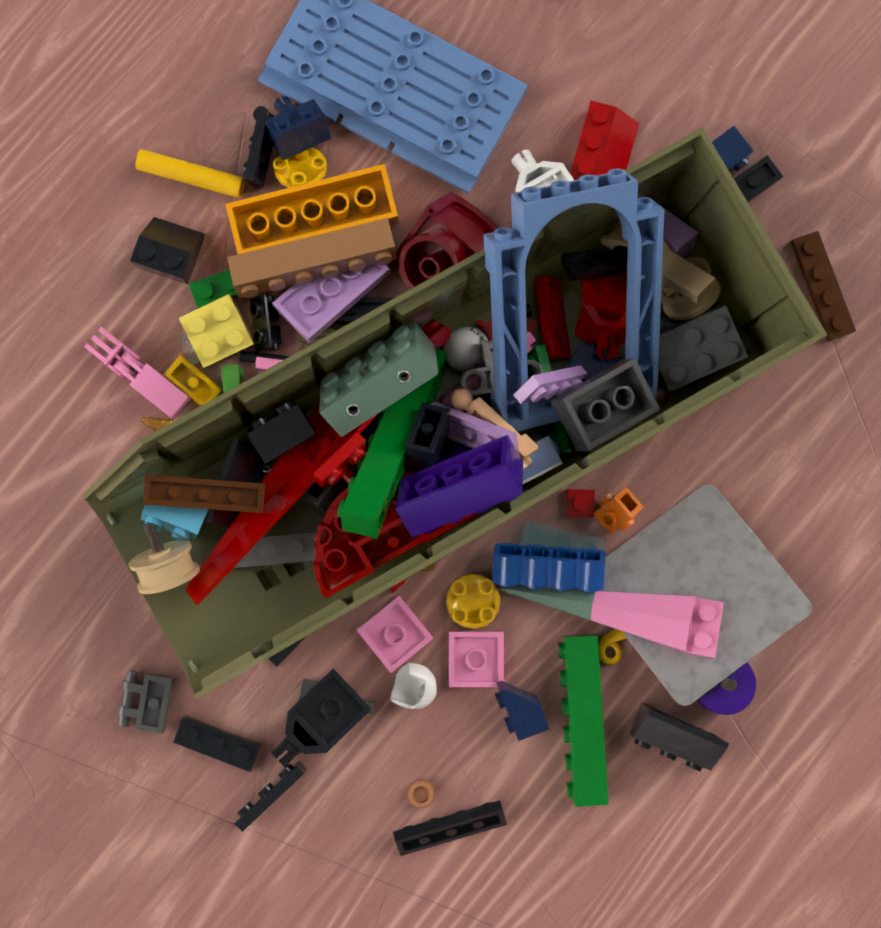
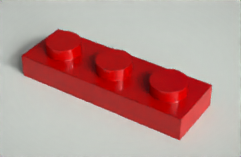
M548 276L535 278L536 297L540 312L539 320L544 340L543 345L546 346L548 359H570L571 351L560 278Z

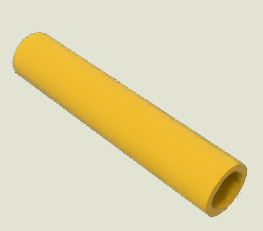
M140 149L136 157L135 168L142 172L235 198H241L244 191L245 180L241 176Z

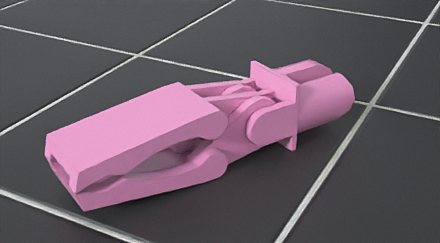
M101 326L98 331L114 343L116 347L114 349L111 348L95 334L91 339L109 354L106 358L89 343H86L84 347L121 378L127 377L131 380L130 386L174 420L191 398L147 363L144 366L139 362L141 358ZM132 368L136 369L139 373L133 372Z

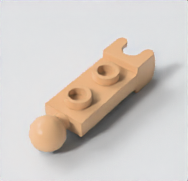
M460 388L453 392L451 404L455 409L459 411L465 410L469 415L515 432L517 434L518 454L523 462V470L531 465L532 460L529 455L539 450L538 445L526 434L521 436L480 397L473 401V395L469 390Z

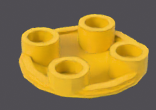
M311 147L285 160H282L279 155L273 160L275 177L280 184L290 188L322 180L326 174L327 163L323 154Z
M476 574L465 575L454 581L448 590L446 599L448 613L454 622L472 629L485 627L492 622L499 612L501 602L499 591L494 583L483 575Z

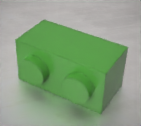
M239 364L221 366L223 392L225 393L242 383L244 369Z

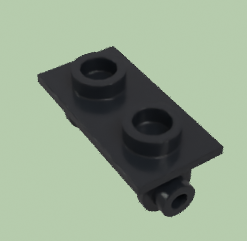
M266 293L250 299L249 311L253 322L252 337L256 352L269 349V351L280 350V345L282 344L280 325H271L270 322L279 320L278 311L272 304L275 301L274 296H266Z

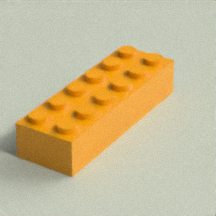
M385 164L225 204L238 254L388 218L390 226L399 224L398 213Z

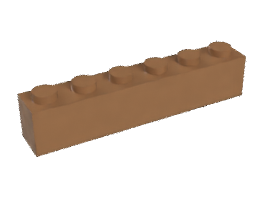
M388 218L229 256L227 259L233 287L238 297L251 298L258 295V293L269 290L279 291L284 289L285 286L293 284L303 285L322 277L332 278L346 271L356 272L375 264L385 265L397 259V253Z

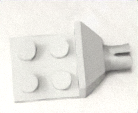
M530 150L522 151L523 159L518 153L511 161L520 173L515 192H520L523 188L530 186L539 188L549 186L554 181L563 180L568 182L574 180L563 163L549 161L536 163Z

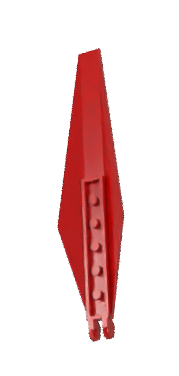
M434 319L427 322V325L425 324L421 328L435 345V349L438 346H444L452 334L449 327L442 325ZM405 373L401 377H407L409 374ZM320 402L308 417L316 429V434L283 453L262 481V484H265L263 513L240 512L201 566L200 572L186 587V593L197 606L315 482L314 472L356 432L360 434L375 416L341 437L319 413ZM356 406L349 407L351 411H355L358 409Z

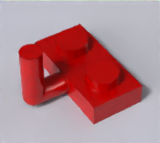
M356 432L314 472L315 481L322 488L328 484L334 485L341 477L349 484L351 478L356 477V475L347 466L350 463L355 465L363 458L366 453L364 451L366 449V440Z

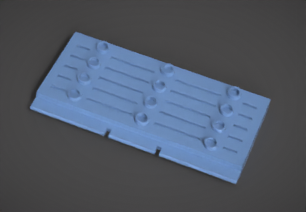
M300 0L265 61V68L258 79V82L299 104L314 99L327 119L336 122L338 117L342 116L343 119L340 121V126L385 150L389 149L391 143L395 146L391 153L467 194H470L475 183L480 178L528 89V85L369 0Z

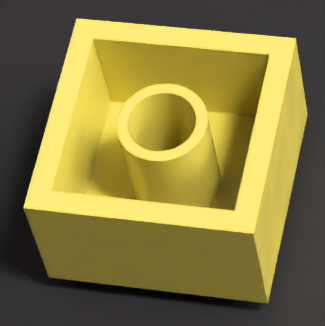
M231 294L179 318L203 368L254 344L253 338Z

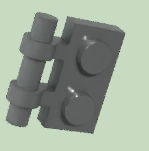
M128 670L126 680H123L122 690H124L122 704L118 705V726L129 727L130 717L137 718L135 729L164 733L174 677L146 673L143 683L137 682L138 671ZM135 692L141 693L139 708L132 706Z

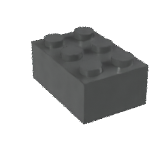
M724 303L716 305L694 318L683 320L660 331L658 367L669 391L748 357Z
M635 358L619 361L551 400L576 451H590L660 410Z

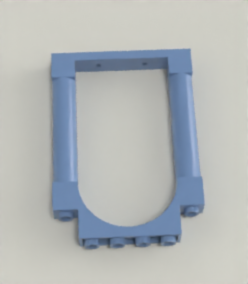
M611 169L607 174L597 176L583 175L578 180L568 182L563 180L554 181L551 185L540 188L535 186L525 187L520 192L511 193L512 228L502 227L494 232L483 234L485 268L490 273L495 386V392H491V407L517 432L561 421L551 403L552 399L558 397L557 395L548 400L545 398L541 399L536 403L526 402L520 404L514 394L528 381L525 287L527 256L532 243L542 228L559 213L577 205L587 203L608 205L614 208L620 219L622 237L628 241L625 359L623 360L635 358L653 396H657L664 209L651 198H638V180L623 169Z

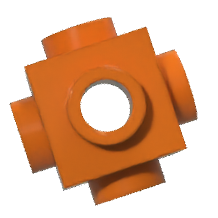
M625 486L615 495L609 492L599 500L598 503L601 506L593 514L600 524L612 534L619 528L622 531L628 529L635 522L633 517L644 506Z

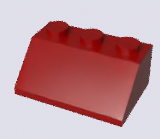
M591 100L570 172L572 178L578 180L583 175L597 176L607 174L611 169L626 170L639 122L617 107Z

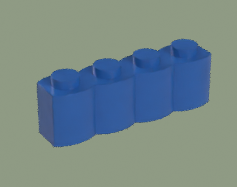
M514 543L495 544L493 552L492 583L502 587L523 585L530 589L548 586L558 591H567L574 588L586 593L602 591L604 588L606 551L593 548L575 549L562 546L549 548L542 545L521 546Z

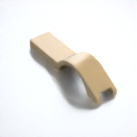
M621 222L615 225L616 228L611 233L601 238V243L611 250L617 245L628 247V241L622 237ZM663 240L662 282L698 303L716 285V278L672 252Z

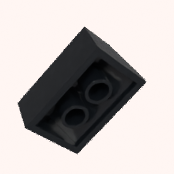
M233 438L219 480L259 483L261 475H267L271 461L265 464L254 445ZM209 509L205 521L229 529L240 512Z
M643 703L629 733L632 737L636 738L635 744L649 750L651 745L661 749V755L674 761L677 756L687 760L686 766L700 772L702 768L711 771L729 746V743L721 737Z

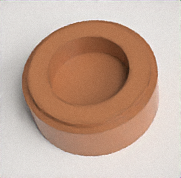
M425 779L413 781L408 788V801L412 806L419 809L430 806L435 798L433 785Z

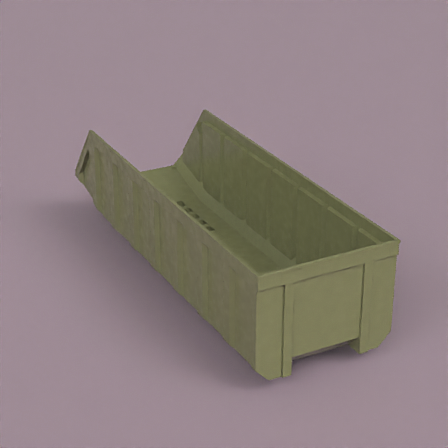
M703 127L625 171L638 180V198H651L661 207L699 232L693 251L684 259L699 257L708 262L711 268V275L717 278L721 286L719 297L710 308L721 303L726 305L739 336L742 337V343L748 357L672 391H669L658 367V384L667 397V402L659 406V411L590 451H580L573 456L570 453L561 456L560 459L563 464L523 484L522 494L515 500L510 502L503 501L491 506L485 512L476 513L475 516L432 540L424 541L377 567L371 574L324 599L314 572L315 561L273 564L266 567L267 565L233 568L198 606L185 591L191 580L163 592L143 594L185 669L196 700L827 336L826 331ZM581 204L559 213L536 236L526 260V303L530 304L533 312L532 316L526 318L533 321L540 317L535 278L541 276L560 278L571 358L579 343H586L585 340L575 336V328L581 311V279L569 281L562 266L561 258L563 253L608 248L601 243V238L611 233L616 228L615 225L620 222V219L613 207L604 204ZM484 249L142 438L82 496L104 524L137 585L140 582L137 573L130 570L128 564L135 556L151 548L147 538L148 535H146L143 528L145 521L140 520L145 507L143 505L145 475L219 480L233 438L253 445L247 436L248 430L252 428L250 426L251 422L263 415L267 419L276 414L275 408L289 400L291 404L299 401L307 416H310L320 402V383L328 374L332 372L337 373L345 367L349 360L354 357H361L368 352L374 343L385 341L402 325L407 326L415 321L422 328L425 324L427 325V322L434 319L442 325L449 327L451 333L462 327H473L483 332L487 337L486 333L476 325L477 320L486 322L492 320L490 273L485 268ZM661 303V312H660V313H664V314H665V312H664V310H663V303ZM541 325L534 332L533 337L536 341L531 344L532 347L540 346L544 343ZM624 343L618 346L619 352L617 356L625 359ZM571 358L566 360H549L551 371L567 368ZM446 362V372L433 403H441L438 398L458 383V379L463 371L453 369ZM385 409L375 416L362 431L369 437L371 433H376L378 416L380 413H384ZM540 426L534 427L532 431L526 434L534 442L543 438ZM451 439L443 448L442 453L450 452L452 448L463 444ZM274 459L271 461L269 469L275 465L276 461ZM262 474L259 483H262L267 475ZM298 499L263 537L317 532L319 523L323 520L325 514ZM207 514L195 540L189 539L192 545V549L189 551L192 561L198 563L200 568L228 530V528L205 521ZM161 529L158 532L162 544L176 540L171 537L172 532Z

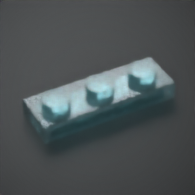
M525 520L519 545H542L549 548L562 546L575 549L593 548L604 550L606 540Z

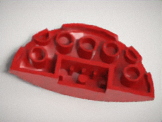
M405 471L403 477L408 476L417 471ZM398 486L376 539L342 530L341 517H338V508L341 500L347 499V487L330 504L323 520L319 523L315 536L314 572L324 599L371 574L377 567L424 541L428 542L475 516L476 512L463 517L457 523H447L437 527L429 534H419L412 537L395 510L399 491Z

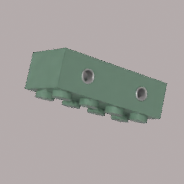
M415 321L407 326L402 325L398 327L391 337L383 342L378 341L374 343L367 353L361 357L352 358L343 369L337 373L332 372L322 380L320 383L319 413L343 437L438 375L435 345ZM405 373L409 374L407 377H401ZM355 406L358 408V409L355 410V411H351V410L349 409V407H355Z

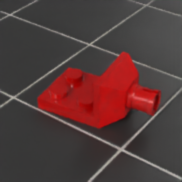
M627 273L581 279V311L575 328V336L590 344H597L596 355L600 359L604 358V349L607 353V360L615 358L619 352L618 346L625 343Z

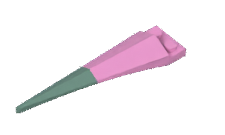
M499 587L503 592L612 627L686 654L712 659L716 657L724 602L696 598V596L605 591L586 593L582 590L558 591L550 588Z

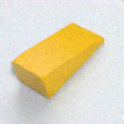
M181 354L163 373L164 377L199 406L213 400L223 390Z

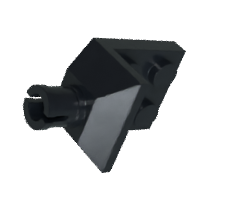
M333 668L287 712L284 733L286 737L270 752L277 759L284 751H288L279 760L285 768L301 752L304 755L327 753L371 708Z

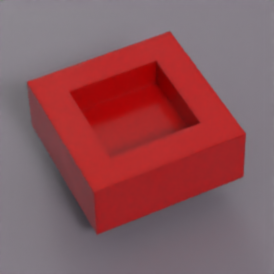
M567 489L566 516L594 517L595 490Z

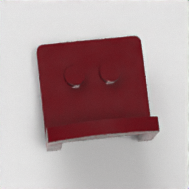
M449 192L428 205L397 249V259L392 260L389 266L403 278L407 287L412 289L484 249L483 234L494 232L498 227L474 205L462 197Z

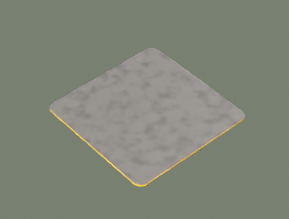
M711 484L699 487L605 557L604 588L602 591L696 596V598L724 602L715 659L686 654L623 632L672 698L681 706H688L695 702L723 679L808 617L812 611V605L808 598L720 491Z

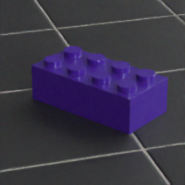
M508 435L401 478L395 510L412 537L419 534H429L437 527L447 523H457L463 517L475 512L482 513L491 506L503 501L510 502L515 500L522 494L523 462Z

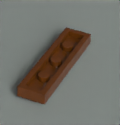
M819 231L793 239L791 245L821 325L827 333V341L829 342L856 332Z
M145 475L143 505L263 513L265 484Z

